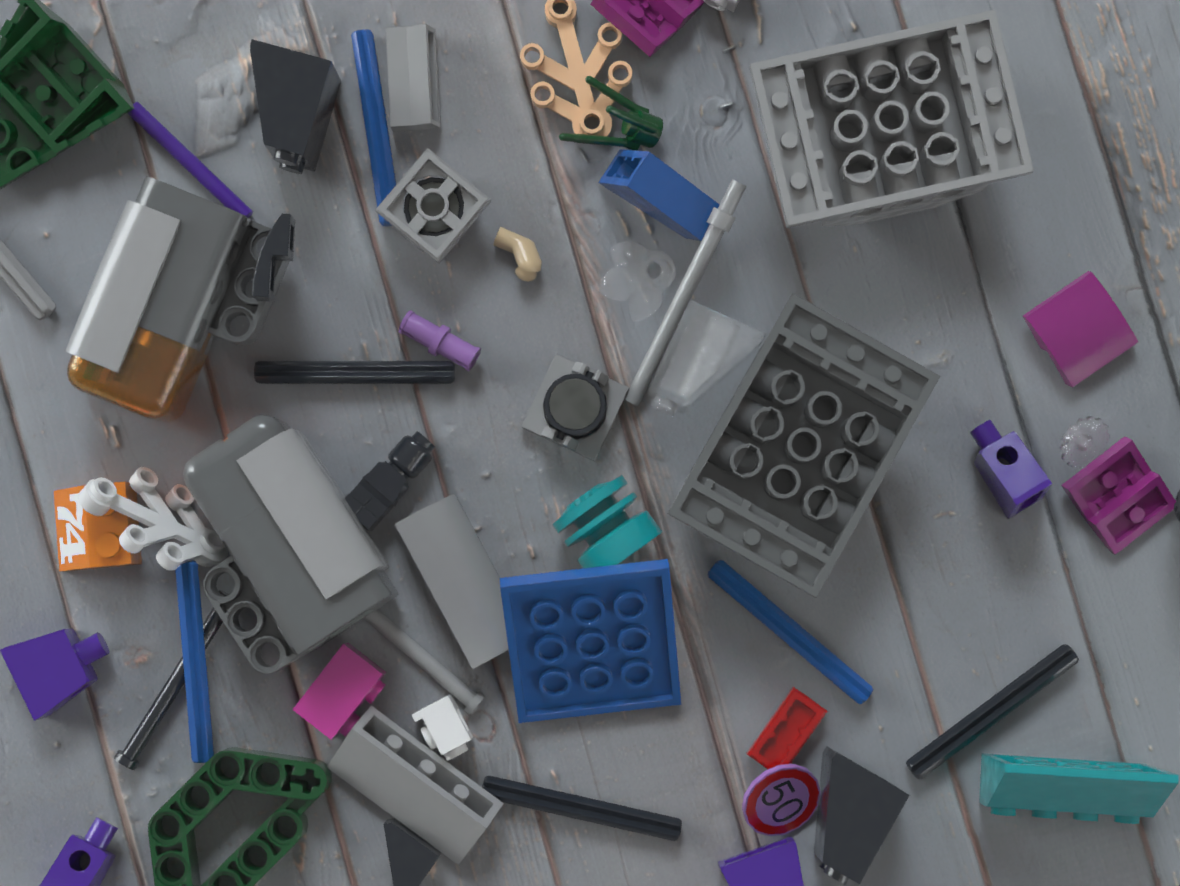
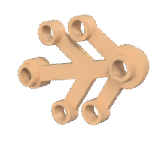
M547 0L545 4V17L551 26L558 29L568 68L544 55L541 46L535 43H529L521 49V63L526 69L538 70L575 91L579 106L555 95L552 85L544 81L533 85L530 93L532 103L538 108H548L571 121L574 134L608 137L612 129V118L606 112V108L609 105L612 106L615 101L601 93L594 102L591 85L586 83L585 78L587 76L596 78L612 49L620 45L622 32L611 22L603 24L598 30V42L584 64L573 25L577 16L575 1ZM557 3H565L568 6V10L564 14H557L554 12L553 7ZM607 30H612L617 34V39L613 42H607L602 38L603 33ZM529 51H536L539 53L540 58L535 63H529L525 60V55ZM616 61L611 64L608 70L609 81L607 86L620 93L621 89L629 85L632 80L631 66L625 61ZM618 68H622L627 71L628 76L624 80H616L613 77V72ZM540 89H546L551 95L548 100L539 101L535 97L536 92ZM588 117H596L600 124L595 129H589L585 126L584 122Z

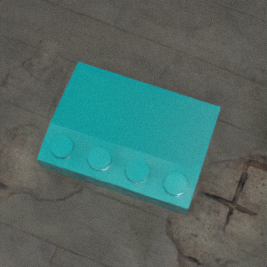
M982 753L979 803L986 807H991V814L1016 816V809L1032 810L1033 817L1055 819L1057 818V811L1073 812V819L1082 821H1098V815L1105 814L1114 815V822L1140 824V817L1153 818L1178 785L1179 775L1141 763Z

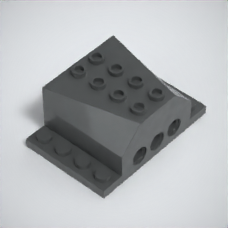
M792 293L667 514L817 598L937 384L940 375Z

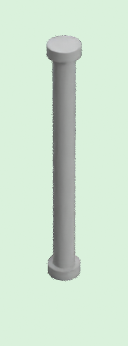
M378 609L363 618L465 705L464 711L469 715L486 697L480 691L477 694Z

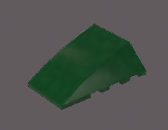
M18 0L19 6L11 20L7 19L0 30V190L135 109L124 84L67 22L40 0Z

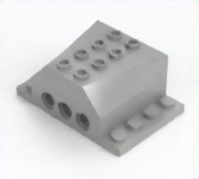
M996 10L750 63L749 70L786 228L818 221L822 222L823 227L860 225L932 209L982 192L990 183L1030 175L1034 172Z

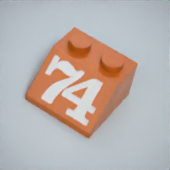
M113 482L117 489V494L137 503V492L132 489L129 482ZM85 485L54 491L59 572L142 564L141 551L135 554L127 552L119 542V537L124 530L131 524L139 525L138 521L111 508L102 516H95L85 511L78 500V494Z

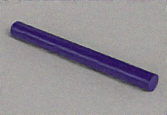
M139 102L133 104L135 109L127 113L225 207L245 215L248 219L250 218L253 211Z

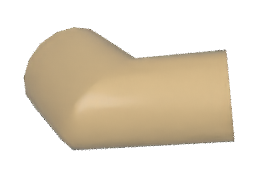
M500 227L493 245L514 254L518 265L515 274L519 279L527 282L533 281L537 276V272L541 271L542 265L534 242L529 238Z

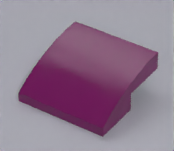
M592 0L590 5L651 57L702 7L704 1Z
M1087 271L1023 315L1040 348L1048 352L1065 384L1072 388L1138 343L1136 336L1119 308L1091 271Z
M1125 436L1061 485L1085 521L1114 555L1174 510V504L1176 503L1161 476L1151 471L1133 440Z

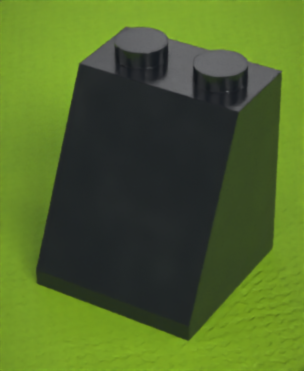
M252 39L250 54L264 145L273 156V159L280 162L279 168L296 174H302L304 169L315 172L341 79L330 60Z
M826 746L822 754L821 795L817 810L814 853L821 860L819 867L824 869V873L846 885L849 879L860 884L910 795Z

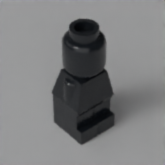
M416 431L412 437L409 435L404 436L388 454L390 462H378L369 473L362 477L363 479L350 494L345 497L359 522L371 532L393 507H396L399 499L409 489L407 478H416L432 460L430 452L435 446L420 432Z

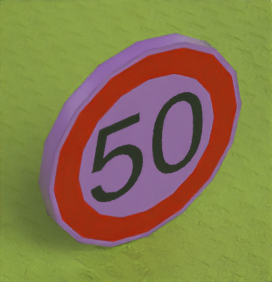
M796 764L778 765L764 771L751 782L744 794L742 811L745 821L755 832L767 836L785 835L799 829L812 817L819 805L821 791L818 780L807 768Z

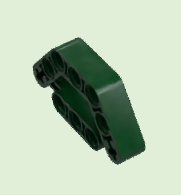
M238 747L227 748L213 755L151 817L148 823L154 885L219 886L220 877L222 875H229L235 879L237 886H254L307 832L308 818L304 812L330 787L332 782V772L327 768V764L318 759ZM225 756L232 757L238 762L239 772L235 778L226 777L222 773L221 762ZM270 762L278 767L280 778L276 784H270L263 780L261 768L264 763ZM311 769L314 770V777L320 779L321 782L312 787V789H309L308 781L295 779L290 782V787L287 786L291 775L303 776L310 772ZM195 786H201L209 793L210 799L206 807H199L193 802L191 793ZM234 790L289 797L201 885L194 830ZM165 815L175 817L178 821L180 828L177 836H170L164 832L162 820ZM280 816H289L294 819L297 825L295 836L288 837L280 833L277 825ZM257 845L266 851L267 862L265 865L258 866L250 861L248 851L251 846ZM169 857H176L183 862L185 867L183 877H175L170 874L167 868Z

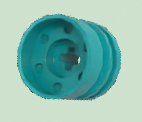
M622 475L612 481L599 483L569 504L560 518L552 524L557 533L562 532L572 524L578 529L577 532L564 541L567 547L583 540L588 543L589 547L577 560L582 568L618 565L662 533V530L647 510L632 517L627 515L625 510L637 498L634 492L619 502L617 501L614 494L628 484Z

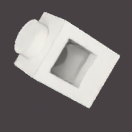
M452 694L412 714L415 722L423 718L426 726L421 728V732L431 750L438 748L446 761L469 750L466 742L470 741L473 735Z

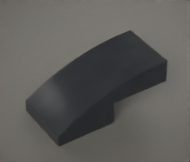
M281 214L268 234L260 252L252 288V297L257 301L274 302L276 260L293 261L295 219L291 214Z

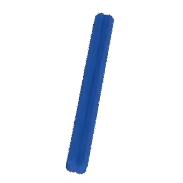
M363 29L354 31L351 38L378 207L396 186L374 35L371 30ZM378 214L379 222L382 226H392Z
M192 560L181 564L175 570L191 758L194 763H206L214 755L199 572L197 562Z
M718 560L712 566L707 575L713 582L856 703L862 704L870 697L873 687L726 562Z

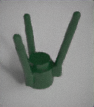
M587 76L585 78L586 83L629 110V112L610 105L606 108L607 113L623 120L621 132L626 135V138L561 133L559 135L561 141L625 147L630 150H638L640 145L653 148L661 137L663 119L649 114L648 108L635 104L592 76Z

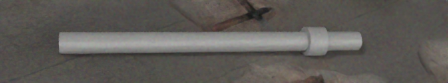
M732 179L718 209L713 208L707 220L710 225L624 398L629 403L639 406L724 231L729 233L735 217L732 215L747 186Z

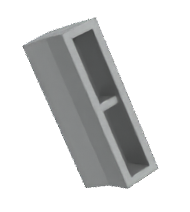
M426 23L385 28L390 127L392 131L406 132L441 128L436 29Z

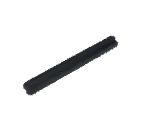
M257 361L254 366V379L259 384H451L455 380V365L452 361Z
M1068 644L1058 647L909 758L906 762L908 769L917 779H923L1077 664L1079 661L1077 654Z
M490 775L486 776L483 781L482 788L503 803L671 841H677L680 837L682 821L679 818Z

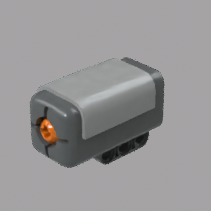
M258 415L228 433L227 439L223 440L221 438L193 456L184 467L183 479L190 493L231 554L230 557L206 573L203 580L204 592L250 665L258 672L274 673L285 669L304 655L320 648L370 613L393 600L399 593L384 572L389 568L388 563L364 525L359 522L345 500V495L305 435L273 416ZM223 573L230 574L235 581L234 590L228 596L221 595L216 587L217 580ZM247 607L253 609L257 615V624L251 631L244 630L239 624L240 612ZM268 642L275 644L280 651V658L274 666L267 665L261 658L262 647Z

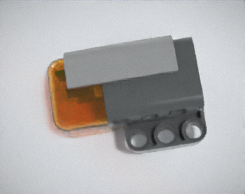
M146 176L136 201L128 200L66 348L65 352L72 354L67 367V376L71 385L80 392L155 421L167 423L181 417L209 353L214 336L235 345L246 346L255 342L261 333L273 302L257 301L255 298H248L245 289L247 283L254 279L261 248L271 228L256 223L232 209ZM276 260L274 299L290 261ZM237 316H247L250 323L247 333L238 337L233 336L230 331L232 320Z

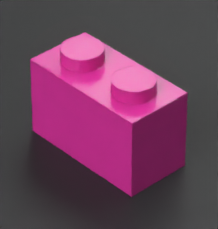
M344 643L292 710L329 739L333 740L340 733L346 737L361 718L356 714V711L366 700L372 704L386 686L381 681L386 671L351 644Z

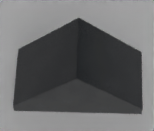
M387 819L383 825L393 886H419L440 857L441 852L397 819Z

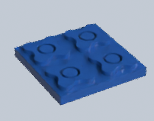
M668 559L500 578V591L519 723L682 705Z

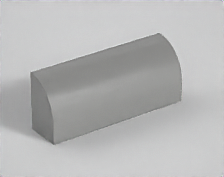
M453 494L395 523L399 534L471 668L474 669L509 650L500 591V576L456 495Z
M370 706L354 725L327 765L328 769L457 865L464 859L504 804L373 706Z

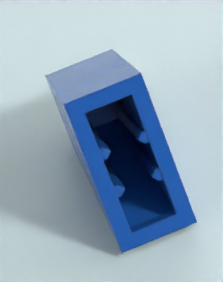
M620 149L598 182L679 235L696 241H702L710 225L707 220L713 208L718 209L720 205L649 151Z

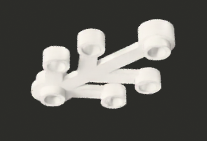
M147 467L138 468L131 476L129 483L132 489L141 495L149 509L117 494L115 485L110 480L102 477L90 480L78 494L80 505L92 515L102 516L111 508L149 526L143 529L139 525L131 524L124 530L119 537V542L127 552L139 553L143 547L173 538L185 543L186 545L180 546L175 542H167L157 552L156 559L160 566L166 570H176L181 564L192 560L201 566L212 567L224 561L228 556V549L216 531L206 528L190 506L194 501V497L189 489L184 485L177 484L165 497L167 505L172 510L177 511L186 525L184 526L178 523L156 491L155 487L158 484V477L154 471Z

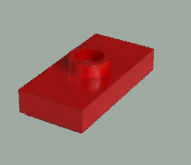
M792 687L746 754L766 769H771L778 765L791 764L828 711L801 691Z

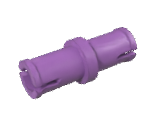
M412 310L408 311L399 326L398 333L404 334L429 348L428 353L435 357L440 354L464 367L467 371L473 368L481 353V348L475 347L451 334V328L445 325L439 327L415 314Z

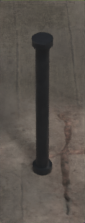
M222 590L218 591L223 596L230 595ZM214 607L203 623L205 650L223 623ZM183 656L124 750H118L114 756V759L121 765L131 770L137 768L140 763L137 758L185 684Z

